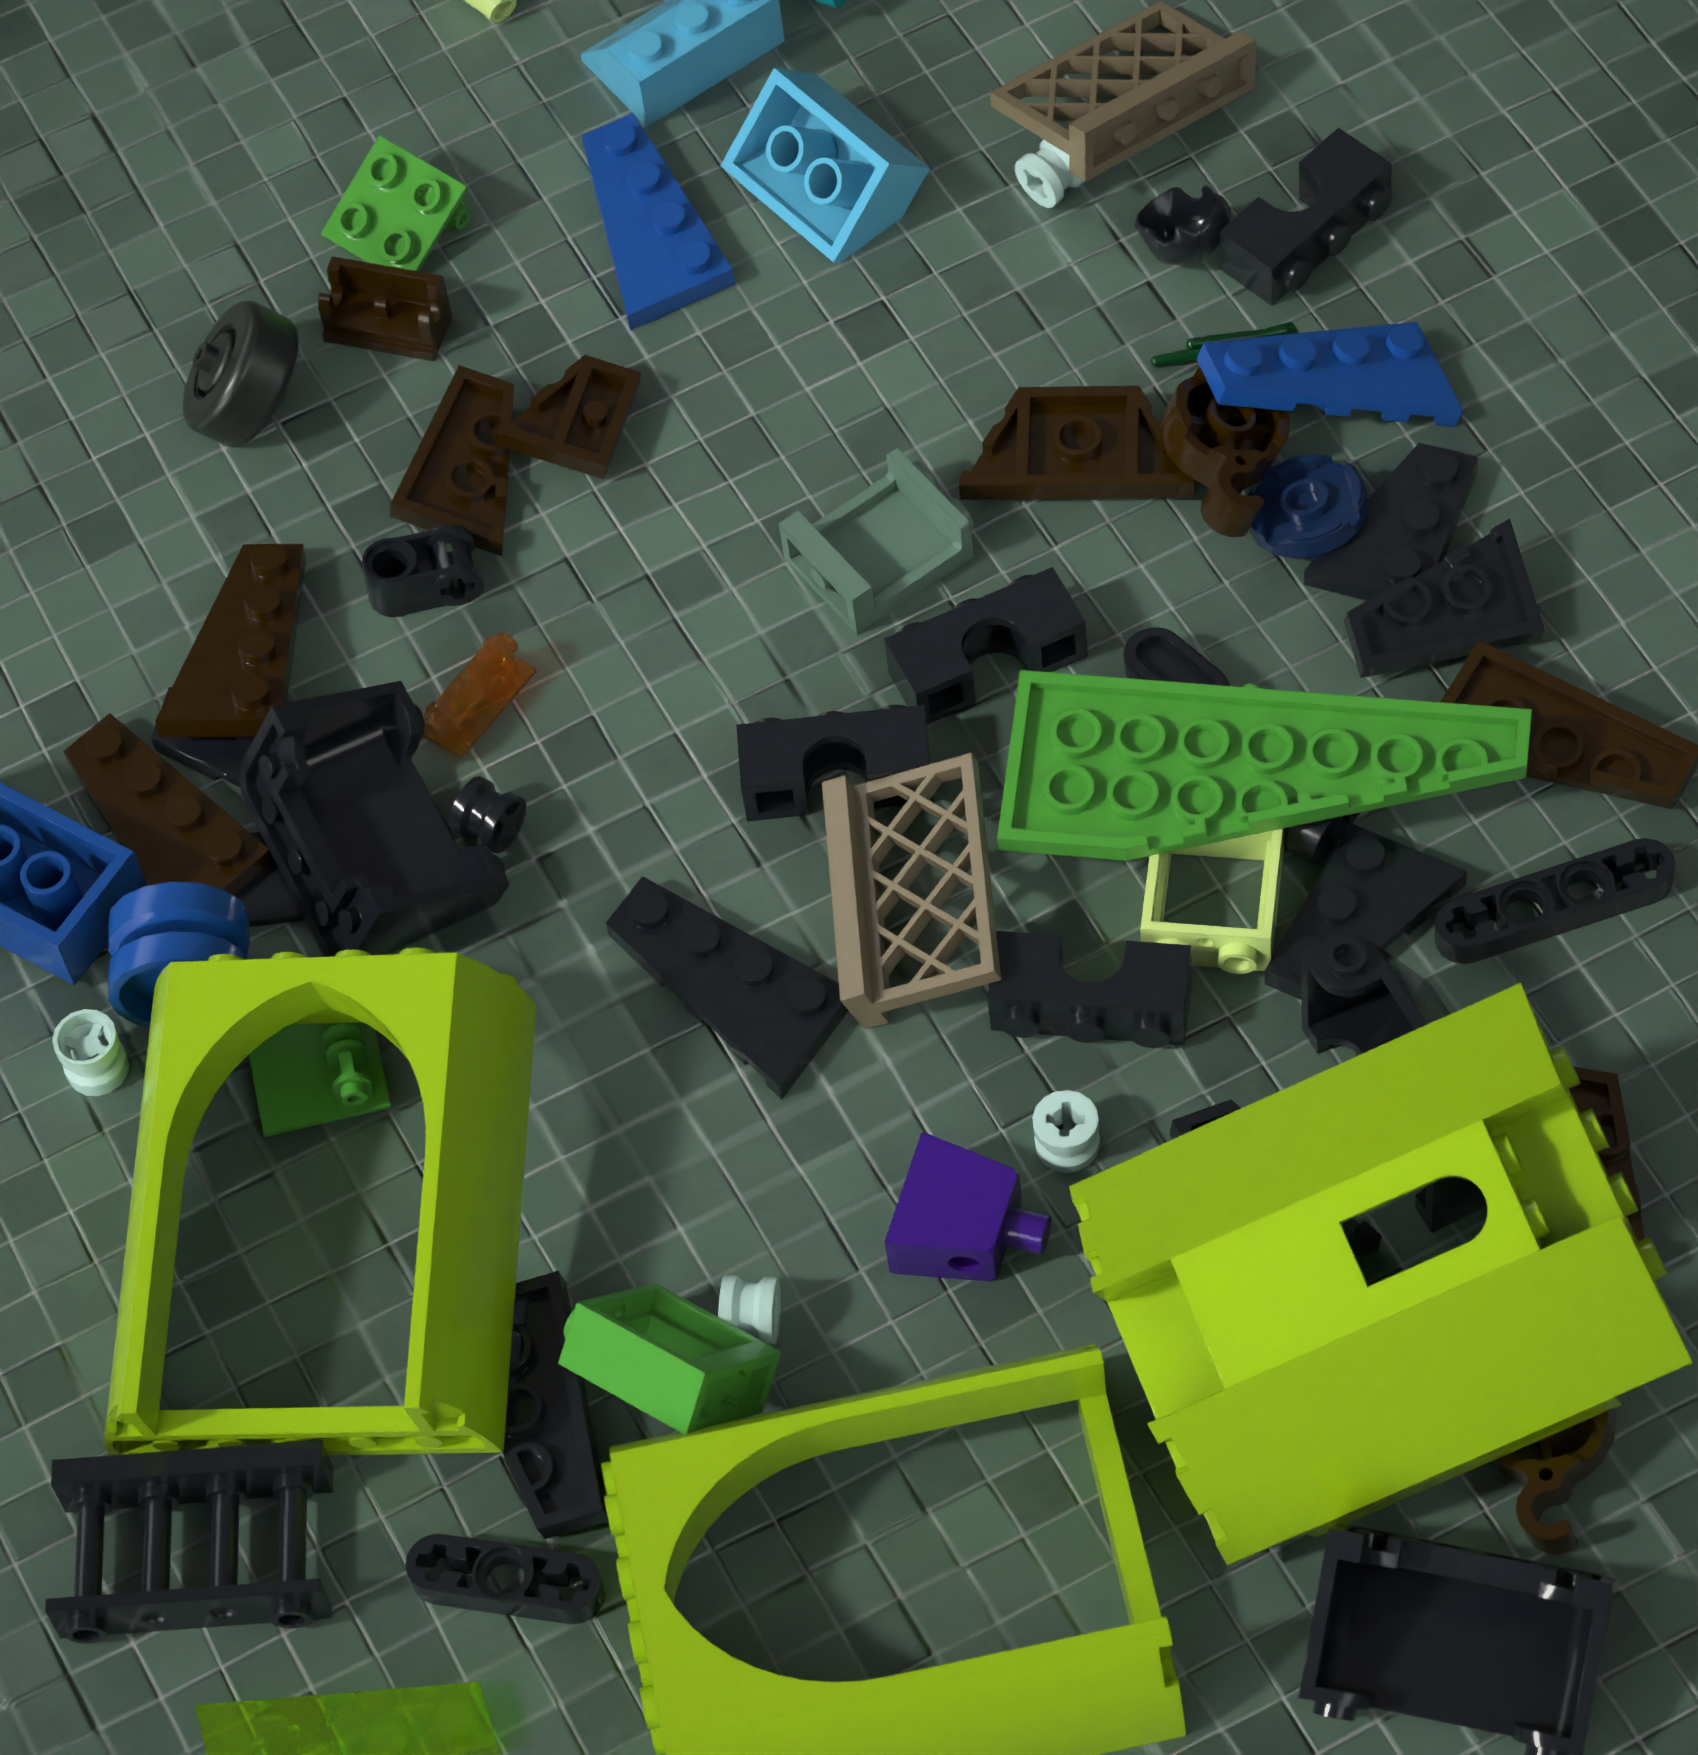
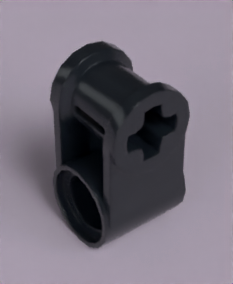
M455 524L443 525L431 531L396 538H383L372 543L362 556L363 573L372 608L380 615L402 617L409 613L442 606L463 605L478 598L484 591L485 582L482 573L474 566L471 553L475 548V540L471 530ZM446 543L451 544L453 551H446ZM458 579V588L453 586L452 580Z

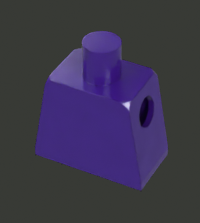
M921 1133L885 1239L889 1272L901 1275L992 1281L999 1275L1007 1247L1043 1255L1050 1235L1052 1218L1049 1215L1020 1209L1022 1200L1019 1173L1013 1168L933 1135Z

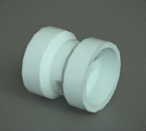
M83 1009L72 1012L60 1021L55 1028L52 1042L58 1060L63 1065L66 1078L74 1090L86 1096H101L111 1093L118 1088L127 1077L129 1061L125 1048L119 1040L117 1029L108 1015L98 1010Z

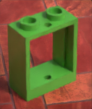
M652 1283L577 1302L575 1309L571 1312L565 1323V1343L558 1364L682 1434H687L710 1425L762 1413L782 1352L659 1284Z

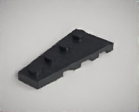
M643 876L606 922L609 936L661 986L667 985L683 1000L685 1008L701 1024L706 1022L726 1041L727 1048L743 1064L749 1063L765 1078L766 1085L781 1100L849 1011L840 1001L839 983Z
M559 1271L516 1283L503 1451L504 1461L537 1530L544 1539L608 1521L604 1499L605 1491L584 1378L558 1364L565 1343V1323L571 1314L566 1281Z

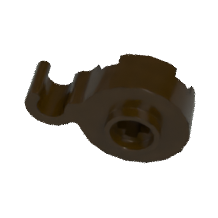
M1199 367L1194 376L1184 380L1182 383L1180 382L1161 416L1159 436L1166 454L1183 473L1209 488L1201 502V514L1204 521L1211 529L1221 535L1243 537L1247 534L1261 510L1264 500L1257 495L1244 496L1241 493L1244 489L1261 482V478L1272 467L1289 437L1290 418L1287 411L1219 405Z
M1615 1408L1492 1461L1503 1475L1524 1485L1517 1498L1516 1514L1525 1535L1535 1548L1547 1554L1557 1555L1573 1551L1577 1548L1578 1539L1568 1521L1561 1520L1549 1525L1541 1523L1540 1517L1548 1508L1560 1506L1569 1501L1575 1484L1602 1464L1614 1442L1617 1419Z

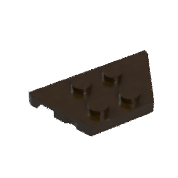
M1140 386L1018 387L1005 407L1004 418L999 423L993 425L982 442L983 452L970 472L964 470L959 477L960 500L1195 497L1194 479L1183 473L1166 454L1159 436L1160 422L1152 416V406Z

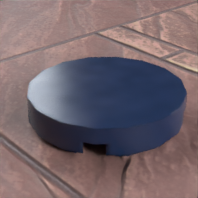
M1321 454L1293 457L1272 466L1261 478L1263 483L1256 488L1255 492L1251 488L1247 495H1257L1264 500L1261 510L1249 529L1257 544L1274 555L1294 559L1321 556L1343 546L1360 531L1368 515V494L1365 483L1357 469L1345 462L1346 467L1339 463H1333L1331 456Z

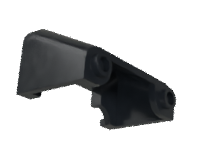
M402 681L271 706L240 766L239 782L245 804L324 957H334L337 952L343 950H361L371 955H389L494 906L510 884L502 861L486 846L474 845L466 847L460 852L411 760L424 735L425 721L420 708L412 702Z
M1340 933L1327 937L1301 950L1302 1031L1317 1054L1329 1049V1044L1350 1048L1356 1052V1056H1359L1450 1014L1432 985L1425 978L1361 935ZM1461 1177L1442 1178L1428 1184L1415 1195V1208L1431 1233L1487 1207L1486 1198L1481 1189L1475 1183Z
M1345 1524L1334 1525L1328 1530L1298 1698L1315 1701L1313 1713L1330 1718L1355 1721L1357 1709L1371 1710L1376 1708L1513 1736L1514 1740L1526 1744L1524 1755H1569V1753L1583 1755L1616 1579L1582 1570Z

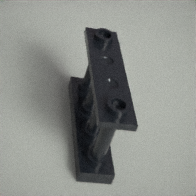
M322 1439L52 1460L51 1486L65 1513L73 1512L77 1515L74 1597L46 1599L45 1612L60 1639L67 1638L76 1643L90 1644L101 1642L107 1638V1635L262 1623H272L282 1628H301L309 1625L312 1620L332 1618V1605L321 1579H306L307 1500L312 1498L314 1494L333 1493V1466ZM275 1497L280 1500L278 1581L238 1584L239 1505L243 1504L246 1499ZM208 1502L212 1505L210 1587L170 1589L172 1510L176 1509L179 1504ZM140 1507L145 1510L142 1592L102 1595L105 1515L109 1514L112 1509Z

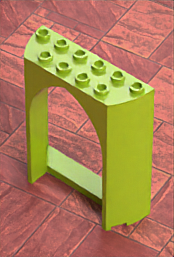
M419 947L406 948L401 950L399 954L371 955L361 950H343L337 952L334 957H307L296 952H279L274 954L271 959L245 960L236 955L217 954L209 957L208 961L170 962L162 970L157 978L153 995L104 1443L109 1456L322 1439L328 1455L503 1453L537 1008L536 1003L518 986V980L515 977L499 973L491 967L457 952L436 953ZM355 1022L368 1024L388 1038L409 1060L418 1081L426 1124L425 1160L404 1406L159 1410L183 1182L193 1138L206 1109L221 1085L243 1059L266 1039L291 1024Z
M1095 1344L719 1423L687 1434L677 1432L611 1446L609 1449L611 1461L601 1463L607 1495L604 1496L611 1534L612 1537H615L619 1556L616 1559L617 1571L623 1598L627 1602L631 1621L628 1623L629 1636L636 1665L638 1664L643 1686L640 1687V1696L646 1725L651 1732L656 1755H1100L1186 1736L1180 1685L1171 1656V1645H1173L1167 1617H1161L1106 1394L1104 1362L1101 1350ZM1075 1400L1130 1624L887 1677L862 1681L823 1682L777 1675L753 1667L730 1656L696 1631L675 1608L674 1600L683 1571L694 1549L710 1526L744 1493L764 1479L789 1466L838 1450Z

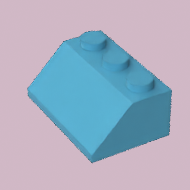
M666 0L580 54L581 60L646 127H649L785 42L779 0Z
M774 68L720 165L833 263H842L900 220L930 170L927 165L816 73Z

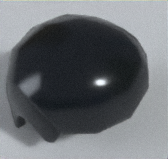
M1206 185L1201 188V198H1193L1179 187L1171 188L1152 199L1137 214L1134 226L1147 247L1161 262L1170 265H1186L1209 257L1219 247V232L1231 221V208L1223 196L1214 193Z

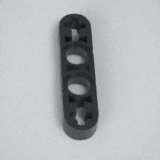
M1648 838L1636 839L1455 898L1445 903L1437 912L1434 936L1436 948L1443 957L1451 962L1460 964L1475 963L1654 904L1664 899L1672 889L1676 864L1674 855L1666 845L1658 840ZM1643 863L1648 871L1656 870V877L1647 879L1642 872L1634 873V866ZM1589 880L1598 884L1603 890V894L1593 902L1584 903L1573 899L1568 894L1567 888L1575 881ZM1622 881V888L1620 891H1617L1615 889V882ZM1525 899L1538 904L1543 913L1538 919L1524 923L1511 918L1506 909L1511 903ZM1494 911L1496 927L1499 931L1494 930L1493 919L1487 921L1488 912ZM1457 923H1463L1468 930H1475V937L1465 939L1461 932H1453V926Z

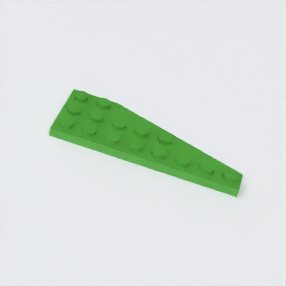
M1020 670L997 834L998 850L1128 861L1524 779L1527 772L1532 709Z

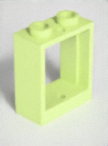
M1285 828L1149 856L1140 927L1141 942L1191 945L1192 966L1216 967L1234 974L1265 971L1273 957L1285 847ZM1171 854L1263 860L1264 868L1257 929L1163 922Z

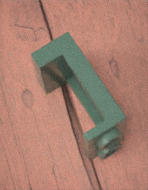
M898 448L886 454L888 473L883 478L817 522L811 524L799 511L779 522L784 559L856 635H859L974 557L971 536L974 523L968 510L955 498L949 501L937 489L935 480L929 470L920 461L912 463Z

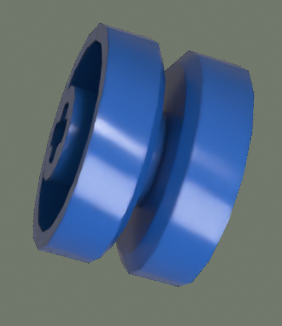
M167 882L144 886L122 896L110 909L108 922V951L112 956L108 971V1001L115 1012L136 1025L150 1028L154 987L162 970L170 962L208 961L209 957L217 954L236 955L246 960L250 944V916L243 902L224 889L191 882Z

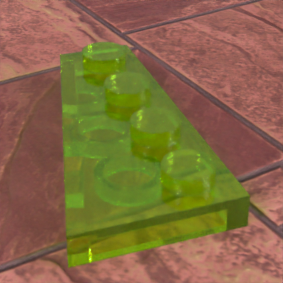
M479 1682L194 1705L207 1755H501Z

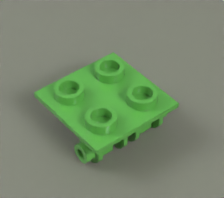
M379 135L320 235L365 262L419 271L444 228L447 230L453 228L461 230L470 221L471 210L466 208V201L463 199L469 187Z
M364 1022L291 1024L266 1039L249 1054L264 1137L391 1108L377 1033L374 1028Z

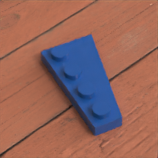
M634 113L582 135L584 150L630 331L735 284L731 265Z
M1418 322L1204 342L1197 356V362L1219 405L1293 412L1298 403L1314 405L1324 410L1325 415L1349 417L1352 409L1381 411L1383 420L1407 422L1411 414L1433 416L1435 425L1456 427L1463 413V409Z

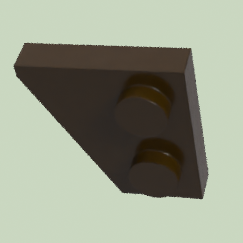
M584 355L565 370V374L560 381L548 384L534 395L531 406L512 422L507 418L502 421L497 427L494 445L605 479L638 391L642 372Z

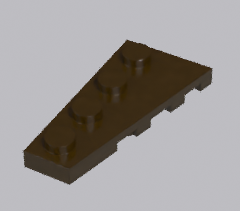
M303 544L242 545L155 720L159 738L253 737L259 731L271 706L287 703L306 565Z
M1478 640L1440 701L1443 703L1532 709L1527 777L1673 810L1698 768L1697 744Z
M112 714L106 715L63 751L70 768L103 820L107 822L114 833L118 844L134 851L147 886L167 882L201 883L224 889L234 895L274 862L268 847Z

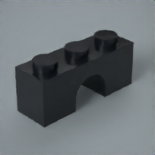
M1338 127L1299 161V200L1309 206V208L1295 212L1282 211L1258 197L1219 232L1220 270L1273 306L1289 291L1294 292L1300 289L1310 277L1311 272L1327 257L1336 256L1342 252L1352 235L1369 220L1375 221L1386 212L1392 200V163Z
M1053 567L1035 575L1021 576L1012 581L1007 587L978 599L964 600L948 612L922 623H910L902 627L896 634L884 638L889 675L908 707L924 705L927 725L976 705L973 670L970 665L981 656L990 653L1008 654L1017 658L1027 671L1053 672L1088 657L1086 621Z
M895 704L885 706L879 710L851 713L828 711L813 717L785 720L764 718L755 723L736 725L740 784L747 822L809 815L808 794L810 787L818 777L829 771L849 770L859 774L866 782L931 764L924 705L907 707ZM934 794L930 798L931 802H934ZM898 795L873 802L874 808L902 806L906 804L907 800Z
M1008 931L996 932L1001 980L989 983L987 1000L991 1030L1004 1031L1008 1035L1019 1038H1029L1037 1034L1068 1036L1075 1041L1083 1043H1094L1102 1039L1133 1041L1147 1048H1160L1167 1044L1185 1046L1192 986L1191 945L1126 940L1124 960L1120 969L1107 980L1097 983H1085L1073 979L1064 971L1061 935Z

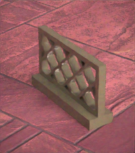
M1159 1L991 91V107L1068 154L1069 172L1087 182L1255 89L1256 39L1241 30L1227 38H1223L1164 2ZM1158 25H1162L1174 33L1145 32ZM1109 51H1134V56L1102 55ZM1141 51H1175V57L1141 56ZM1182 51L1199 52L1192 57H1182ZM1067 74H1092L1091 79H1059ZM1099 74H1133L1132 80L1099 79ZM1140 74H1159L1150 80H1140ZM1024 97H1049L1048 103L1020 101ZM1056 97H1090V103H1056ZM1097 97L1115 98L1107 103H1097ZM1054 121L1073 122L1069 123V130Z
M972 752L855 786L852 785L845 775L823 781L822 792L840 1001L864 1029L889 1023V1010L1000 981L1001 972L979 764ZM962 777L963 790L947 810L930 801V798L943 782ZM898 795L907 800L888 827L875 820L873 802ZM923 809L940 820L919 846L902 835ZM965 813H966V821L962 819V817L965 815ZM956 828L968 835L969 843L955 862L950 864L935 855V852L952 830ZM876 833L880 835L878 840L876 837ZM896 844L913 855L895 879L891 881L880 874L879 865ZM928 863L944 872L945 875L926 900L907 889ZM970 868L972 871V876L967 873ZM961 882L973 889L974 899L959 919H956L942 911L940 907ZM881 887L885 889V892L883 894L881 892ZM901 898L918 908V910L897 936L885 929L884 919ZM934 918L951 929L933 953L928 955L912 944L931 919ZM976 923H977V929H978V931H976L975 929H973V927H974V925H975ZM965 937L979 944L981 964L959 970H954L945 965ZM886 942L891 944L888 949L886 947ZM905 953L924 964L910 983L890 988L889 974Z

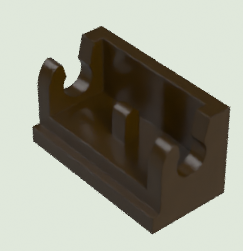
M332 256L327 267L331 294L319 293L318 309L324 328L322 334L324 342L435 361L453 316L443 276Z

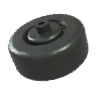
M241 301L230 307L212 327L193 357V365L183 396V415L187 425L192 430L228 447H240L254 439L269 422L286 395L295 368L299 346L298 332L294 323L287 317L254 301Z

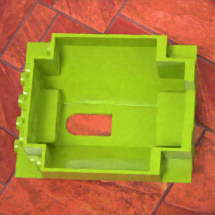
M1521 982L1069 1186L1072 1201L1082 1220L1081 1223H1078L1084 1255L1088 1261L1090 1260L1096 1274L1090 1278L1093 1294L1108 1303L1156 1420L1147 1424L1158 1444L1161 1442L1166 1443L1176 1466V1476L1198 1515L1204 1513L1216 1546L1227 1566L1302 1533L1317 1538L1328 1533L1329 1528L1334 1525L1349 1524L1621 1405L1618 1395L1693 1363L1656 1283V1280L1667 1276L1662 1260L1650 1236L1637 1241L1626 1217L1638 1211L1632 1194L1621 1172L1608 1177L1597 1153L1609 1147L1603 1130L1592 1108L1579 1113L1569 1091V1088L1580 1084L1577 1073L1563 1045L1553 1050L1550 1049ZM1446 1177L1465 1178L1475 1183L1481 1189L1486 1198L1488 1213L1483 1229L1473 1240L1368 1287L1341 1223Z

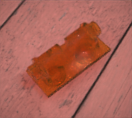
M499 632L496 637L488 636L483 641V647L439 698L435 702L428 704L426 713L423 715L425 721L423 737L461 759L537 672L535 667L515 657L514 653L518 649V645L511 636L504 632Z

